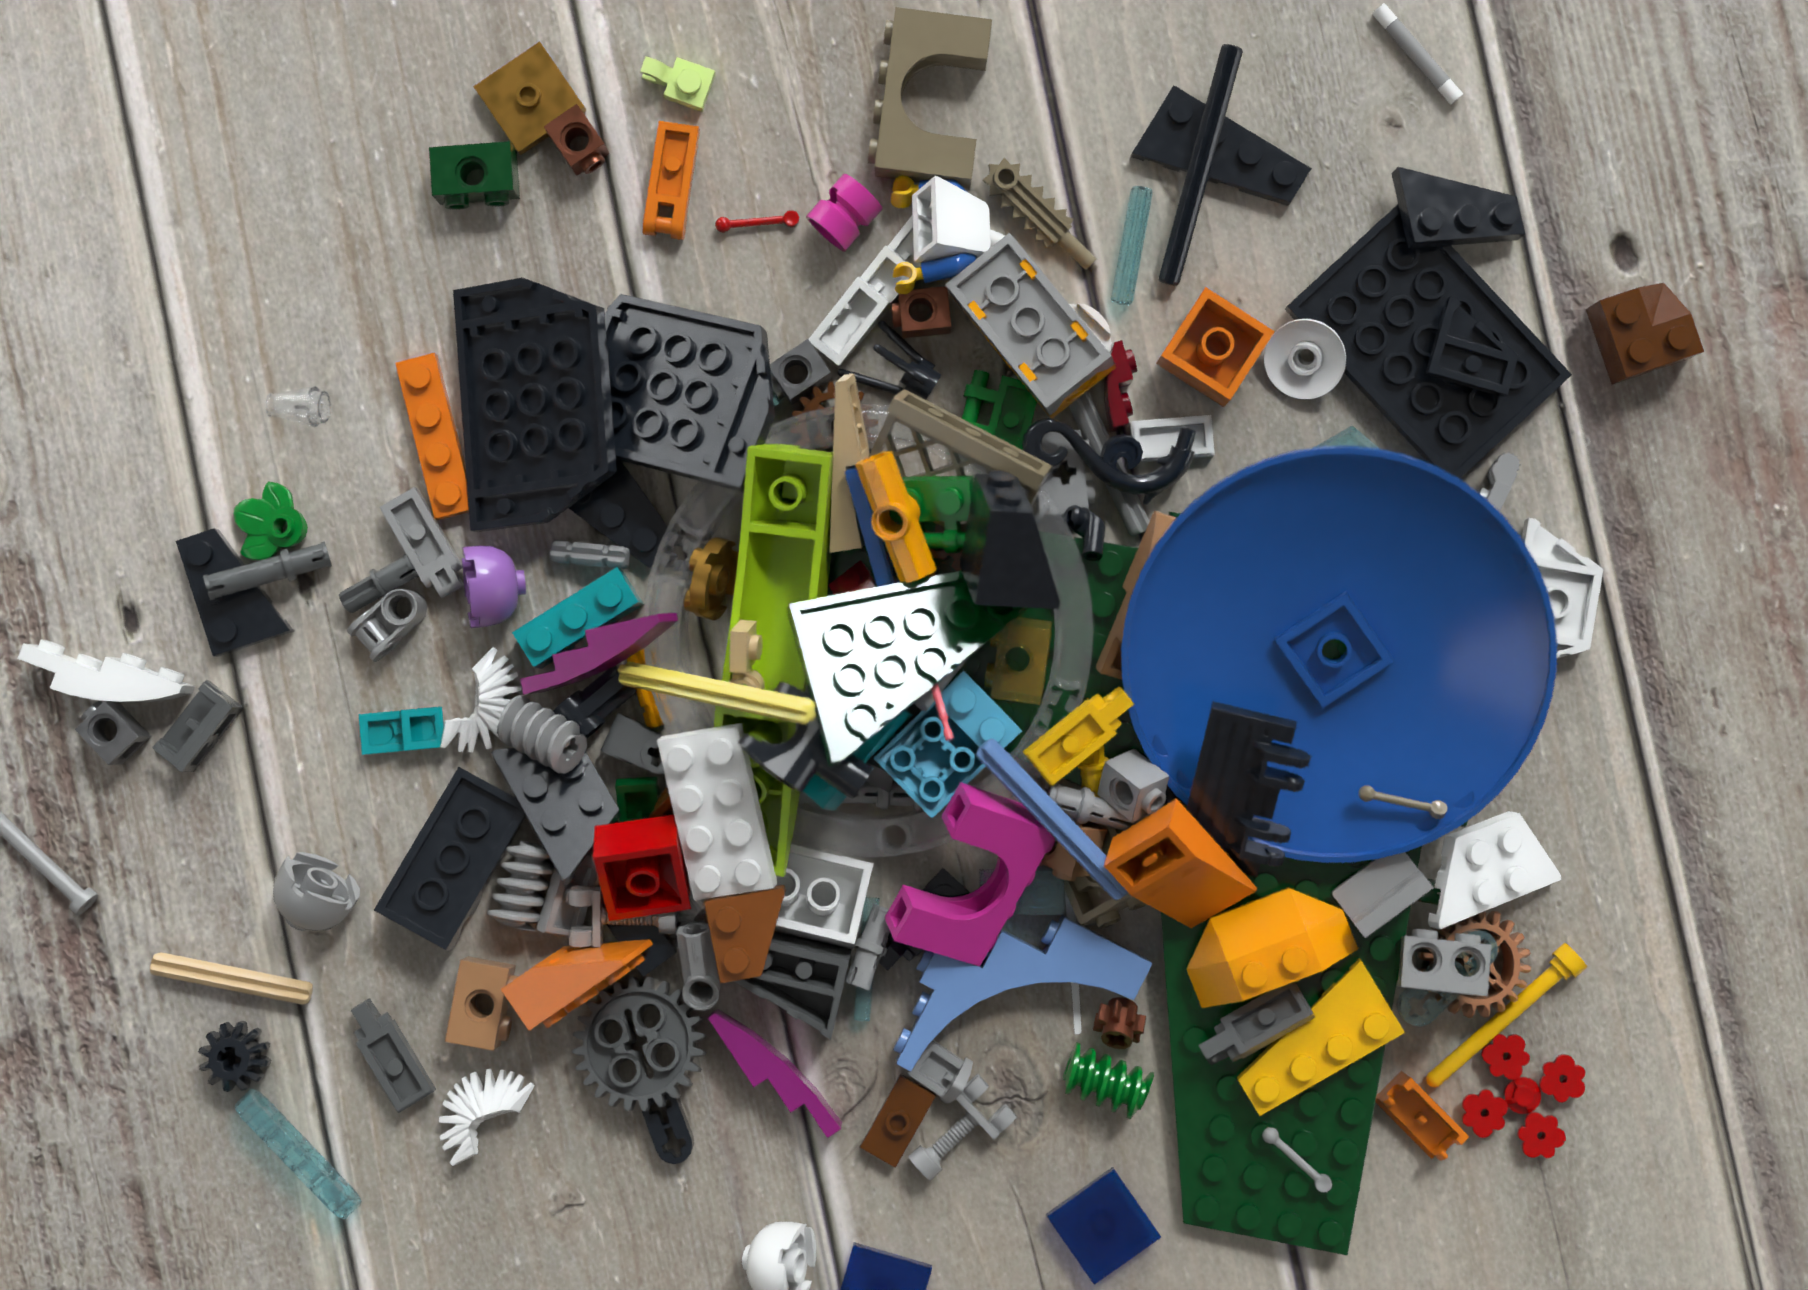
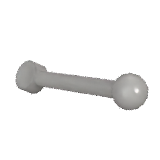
M1268 1127L1263 1131V1140L1277 1146L1315 1181L1314 1183L1318 1191L1328 1192L1331 1189L1332 1182L1330 1177L1316 1172L1279 1138L1278 1131L1275 1128Z

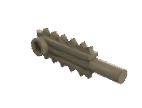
M1004 157L999 165H988L990 174L982 181L990 186L989 196L1001 195V208L1013 207L1012 219L1024 218V230L1036 229L1035 241H1043L1045 248L1058 243L1085 270L1095 262L1097 258L1069 232L1072 227L1073 218L1066 216L1067 209L1055 210V198L1043 199V186L1031 187L1032 175L1020 176V164L1011 165Z

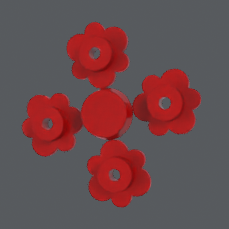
M1498 1034L1492 1039V1044H1488L1482 1049L1481 1056L1487 1064H1490L1489 1071L1493 1076L1499 1077L1504 1075L1511 1080L1504 1090L1505 1100L1501 1097H1494L1493 1093L1488 1089L1481 1090L1478 1095H1466L1462 1101V1107L1466 1111L1462 1115V1122L1464 1125L1472 1127L1473 1132L1478 1137L1486 1138L1492 1134L1493 1129L1501 1130L1505 1126L1503 1116L1507 1113L1508 1107L1516 1113L1528 1114L1525 1117V1126L1520 1127L1517 1131L1518 1138L1523 1141V1153L1530 1158H1536L1540 1154L1545 1158H1551L1555 1154V1148H1559L1565 1143L1566 1135L1562 1129L1558 1128L1556 1117L1552 1115L1544 1117L1542 1114L1533 1111L1541 1102V1091L1547 1095H1553L1554 1099L1561 1103L1566 1102L1569 1096L1572 1098L1581 1097L1585 1092V1084L1582 1081L1585 1077V1069L1580 1065H1575V1061L1571 1056L1567 1054L1558 1055L1554 1063L1546 1062L1543 1064L1542 1071L1545 1075L1540 1079L1538 1086L1534 1080L1520 1077L1523 1072L1522 1066L1527 1065L1530 1061L1529 1054L1524 1051V1039L1517 1034H1511L1507 1038L1503 1034ZM1507 1052V1058L1503 1059V1054ZM1563 1075V1081H1559L1560 1076ZM1486 1109V1113L1481 1115V1111ZM1542 1132V1136L1538 1138V1133Z

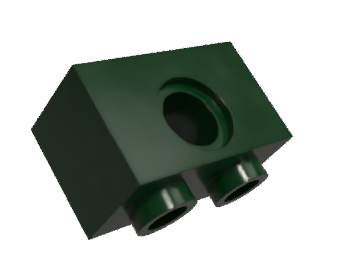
M510 141L429 147L432 196L440 205H444L446 209H466L469 207V203L485 202L486 206L500 207L508 205L509 200L520 199L517 151ZM476 169L484 170V178L479 184H466V178L471 171Z

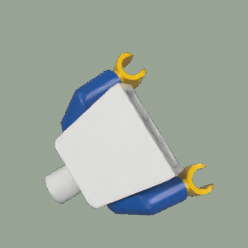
M904 175L894 180L891 204L896 208H906L912 203L914 262L921 264L919 268H915L908 262H901L896 265L892 277L906 276L909 278V280H901L896 283L895 291L897 293H910L915 287V282L924 279L925 283L956 276L1004 237L1002 233L990 229L989 207L986 202L969 194L956 180L942 179L934 176L931 180H920L919 184H914L911 178Z

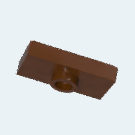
M900 1074L860 1144V1148L896 1168L934 1101L936 1094Z

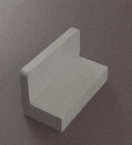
M1404 852L1374 859L1333 889L1332 895L1364 938H1366L1434 887L1416 867L1407 853Z

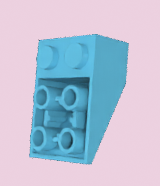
M965 671L961 672L941 692L948 716L947 721L954 739L945 740L943 724L939 719L935 702H933L927 711L922 710L874 757V760L931 818L950 802L960 782L968 784L986 767L976 756L977 750L984 742L993 738L1005 748L1022 732L1011 718Z

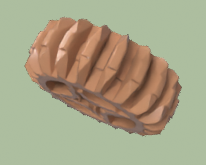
M1493 910L1486 917V911L1442 929L1431 927L1433 931H1438L1437 939L1454 941L1455 933L1461 934L1472 929H1485L1491 933L1485 940L1481 939L1480 944L1491 945L1489 985L1491 988L1488 989V996L1481 997L1437 992L1434 1001L1439 1005L1448 1001L1447 1010L1456 1014L1462 1007L1463 1015L1467 1018H1473L1477 1008L1480 1016L1487 1018L1491 1012L1490 1004L1496 1011L1503 1012L1505 1011V1004L1502 998L1505 997L1512 1002H1516L1518 997L1512 991L1513 987L1517 986L1523 989L1527 987V983L1518 977L1520 972L1529 973L1531 971V966L1520 963L1521 958H1526L1531 954L1530 950L1516 947L1523 942L1525 937L1519 932L1510 934L1515 923L1508 919L1500 923L1501 913ZM1499 945L1501 946L1504 958L1501 975L1494 968V958L1500 951L1498 949ZM1430 951L1418 952L1419 959L1429 961L1428 966H1423L1418 971H1429L1434 964L1432 953ZM1461 952L1455 959V968L1462 976L1469 977L1475 972V969L1470 968L1472 964L1468 960L1469 957L1464 952Z

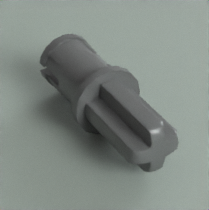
M405 554L400 559L378 571L375 569L370 570V576L340 592L339 598L343 607L348 612L354 613L380 597H384L388 592L397 589L414 578H418L419 575Z

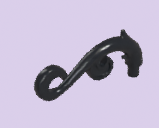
M1040 419L1029 426L1023 436L1022 449L1055 467L1066 458L1068 454L1066 447L1061 446L1056 452L1046 453L1043 451L1041 443L1045 434L1049 432L1060 433L1071 444L1095 476L1119 491L1135 495L1145 494L1143 504L1148 505L1155 496L1178 482L1187 472L1195 453L1191 449L1197 431L1181 427L1176 446L1171 445L1169 455L1157 460V463L1162 465L1155 471L1144 475L1127 474L1116 467L1117 460L1121 457H1124V466L1128 469L1136 467L1141 462L1143 455L1141 444L1132 436L1122 434L1112 436L1104 443L1099 456L1074 429L1056 419Z

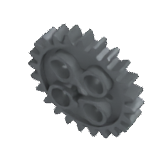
M632 976L629 978L628 989H625L620 981H616L613 983L614 994L611 995L604 989L599 992L602 1000L600 1004L587 1001L588 1008L593 1012L590 1017L578 1016L577 1018L586 1027L585 1031L573 1032L574 1037L583 1040V1046L573 1049L572 1053L584 1055L585 1060L575 1068L578 1071L589 1070L590 1074L583 1082L585 1086L599 1084L594 1095L596 1098H602L607 1093H611L609 1098V1106L616 1107L622 1098L624 1099L625 1111H632L637 1100L642 1111L650 1110L651 1099H654L659 1107H665V1094L668 1093L674 1099H679L681 1096L677 1085L682 1084L687 1087L693 1085L687 1076L688 1071L701 1072L702 1070L693 1060L694 1057L706 1055V1051L696 1048V1042L707 1038V1035L695 1032L694 1027L699 1025L703 1019L702 1017H690L688 1014L693 1008L689 1007L686 1003L680 1004L683 997L682 990L678 989L670 996L668 995L670 983L663 981L657 990H655V982L652 977H646L643 987H640L638 979ZM655 1005L660 1011V1021L653 1028H647L643 1023V1012L649 1006ZM627 1009H630L632 1012L637 1035L648 1040V1043L644 1044L642 1049L653 1069L654 1077L652 1079L647 1076L643 1054L640 1051L632 1050L631 1045L637 1042V1038L632 1026L626 1019L625 1011ZM617 1021L622 1027V1036L619 1041L610 1044L605 1038V1029L609 1023ZM664 1044H670L675 1051L674 1061L667 1067H662L656 1057L658 1049ZM630 1059L635 1063L637 1072L633 1080L625 1083L619 1076V1067L622 1062Z

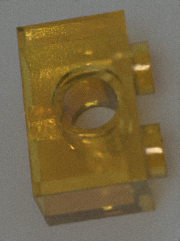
M1018 617L991 639L990 646L997 647L995 664L988 663L984 687L992 689L990 698L1036 705L1042 704L1053 621ZM1022 647L1028 652L1030 662L1026 669L1017 671L1008 665L1006 658L1011 648Z

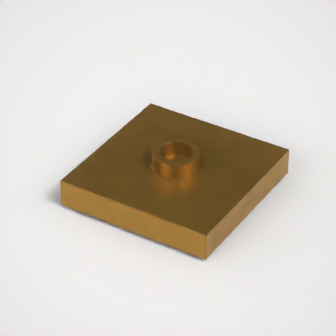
M538 42L473 86L520 156L549 137L543 126L576 104L583 113L587 111L541 42Z

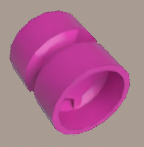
M843 173L829 189L830 199H820L806 215V219L832 245L846 252L860 236L858 227L860 225L868 226L882 211V206L863 185L851 176Z

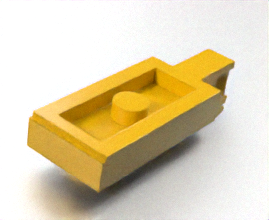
M1117 687L1104 698L1096 694L1090 700L1084 701L1022 752L1047 783L1053 786L1117 734L1115 730L1122 724L1118 717L1133 706L1134 703L1120 687Z

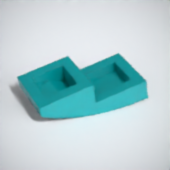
M442 706L358 714L362 755L441 748L444 729Z

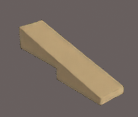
M854 373L843 375L835 382L830 553L858 549L865 545L845 476L847 469L859 461L868 458L870 455Z

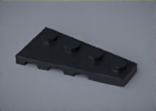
M1173 85L1133 150L1131 157L1162 164L1164 168L1177 172L1180 170L1187 172L1206 104ZM1225 116L1208 181L1236 187L1241 192L1289 206L1312 168Z

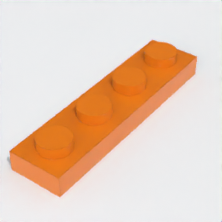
M431 353L396 362L395 365L434 519L441 520L468 513L466 466L438 355Z

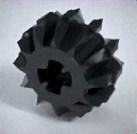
M246 1021L238 1022L235 1027L230 1022H225L220 1025L219 1032L211 1031L206 1035L210 1045L200 1047L198 1053L208 1057V1061L202 1063L199 1070L207 1071L211 1069L213 1072L209 1077L208 1084L214 1085L222 1080L223 1091L229 1092L233 1090L235 1085L241 1091L250 1088L251 1080L258 1082L264 1078L260 1067L270 1065L272 1060L267 1056L261 1055V1052L270 1048L271 1043L268 1041L258 1043L257 1039L261 1035V1029L255 1028L248 1033ZM235 1049V1055L241 1057V1062L236 1064L235 1057L229 1055V1051Z

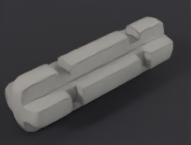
M555 540L551 544L550 559L553 562L595 567H618L620 569H626L629 565L630 551L623 546L610 545L608 547L602 544L574 542L572 544V542Z

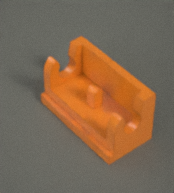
M1402 1071L1376 1096L1375 1103L1431 1159L1436 1157L1440 1161L1445 1160L1448 1157L1446 1151L1454 1143L1462 1145L1469 1138L1459 1125L1410 1076Z

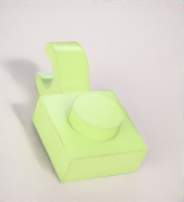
M646 56L640 70L642 79L666 87L664 99L703 112L715 78V70L678 57L673 68L656 59Z

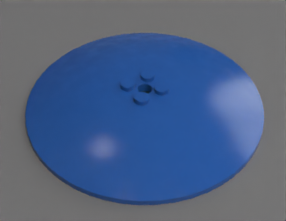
M1322 446L1287 452L1238 470L1213 485L1195 499L1170 524L1149 554L1131 593L1124 621L1121 648L1122 680L1125 693L1134 703L1128 711L1144 752L1152 764L1158 766L1169 775L1167 785L1186 805H1188L1213 701L1297 721L1292 744L1275 740L1272 742L1308 752L1311 755L1308 768L1300 769L1269 761L1267 766L1286 770L1290 773L1294 772L1302 776L1305 780L1304 787L1299 792L1280 790L1273 819L1253 815V817L1289 827L1288 829L1291 830L1290 840L1285 842V844L1248 836V840L1279 848L1285 853V857L1322 863L1374 860L1410 851L1457 829L1486 807L1516 775L1533 749L1544 725L1552 700L1557 671L1555 619L1547 587L1537 563L1523 539L1504 515L1479 492L1439 467L1408 455L1359 446ZM1331 639H1339L1346 645L1345 653L1338 659H1329L1322 653L1323 645ZM1369 785L1376 792L1431 804L1433 801L1440 800L1447 805L1448 810L1443 818L1435 819L1428 811L1374 799L1370 802L1362 801L1359 798L1358 792L1361 787Z

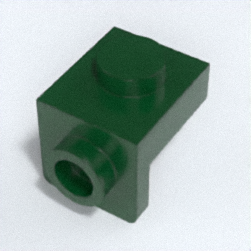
M658 777L616 780L617 807L621 815L619 822L649 818L660 796Z

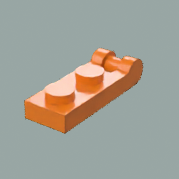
M659 121L643 219L644 235L656 236L658 232L671 234V239L684 240L700 136L699 126ZM660 205L674 207L673 217H660Z

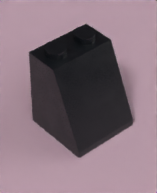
M1000 470L990 471L989 474L975 473L960 568L974 604L1059 609L1060 598L1037 521L1017 476Z

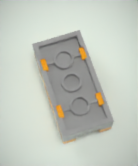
M1008 233L945 284L955 302L1051 419L1116 368L1112 355L1011 233Z

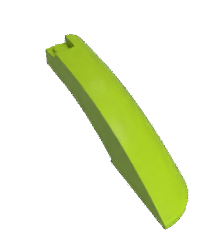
M786 444L752 445L747 448L737 573L721 681L730 682L733 672H730V631L740 620L757 621L756 635L762 636V654L760 660H756L752 665V670L757 671L763 677L765 683L764 690L774 691L779 682H784L805 692L807 683L787 608L791 603L827 597L831 562L830 527L833 452L801 449L800 446ZM715 705L714 727L741 723L743 733L750 735L759 742L763 740L770 744H781L788 741L796 731V723ZM749 756L775 875L784 877L787 870L800 793L767 773Z

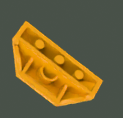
M1286 888L1210 917L1186 970L1201 1008L1244 1001L1321 972L1358 950V947L1341 908L1327 904L1294 889Z

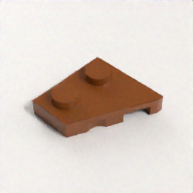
M785 884L775 886L772 889L726 895L705 900L704 904L720 983L762 976L785 896Z

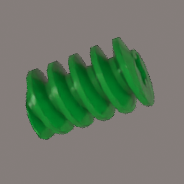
M1076 1042L1063 1073L1062 1080L1065 1081V1094L1069 1095L1076 1086H1079L1080 1100L1085 1101L1094 1092L1096 1093L1097 1107H1100L1109 1098L1111 1099V1112L1116 1113L1122 1104L1127 1105L1126 1118L1131 1119L1138 1110H1141L1148 1096L1154 1072H1150L1142 1081L1141 1067L1135 1066L1127 1075L1126 1061L1119 1060L1111 1068V1055L1104 1054L1096 1062V1050L1089 1048L1080 1056L1081 1046L1080 1043Z

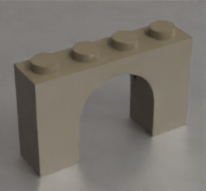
M895 7L894 21L886 20L883 44L890 45L889 60L881 59L878 84L885 85L883 100L876 99L873 124H880L878 139L870 140L868 163L875 164V177L896 179L904 175L911 178L913 182H919L920 180H931L934 176H938L942 179L956 180L963 188H971L977 139L940 135L922 130L909 119L904 111L901 99L903 91L911 78L929 67L951 66L986 71L992 19Z

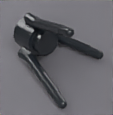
M882 320L878 322L879 328L913 361L909 364L879 344H875L873 349L905 372L899 382L906 385V387L903 388L845 369H838L837 371L840 377L854 373L856 382L895 395L906 389L927 400L942 375L934 370L935 365L923 358L894 329Z

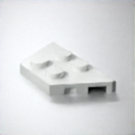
M1527 518L1524 521L1522 539L1537 563L1548 590L1555 619L1557 658L1589 650L1603 568L1588 557H1582L1573 546L1562 538H1556L1540 526L1541 523L1536 519Z
M1508 811L1445 836L1441 853L1442 865L1437 873L1435 888L1441 889L1437 913H1429V927L1442 929L1561 880L1559 871L1520 813Z

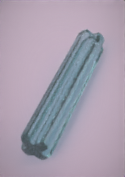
M1133 186L1130 191L1111 301L1118 305L1128 306L1134 300L1153 195L1152 189L1148 187Z

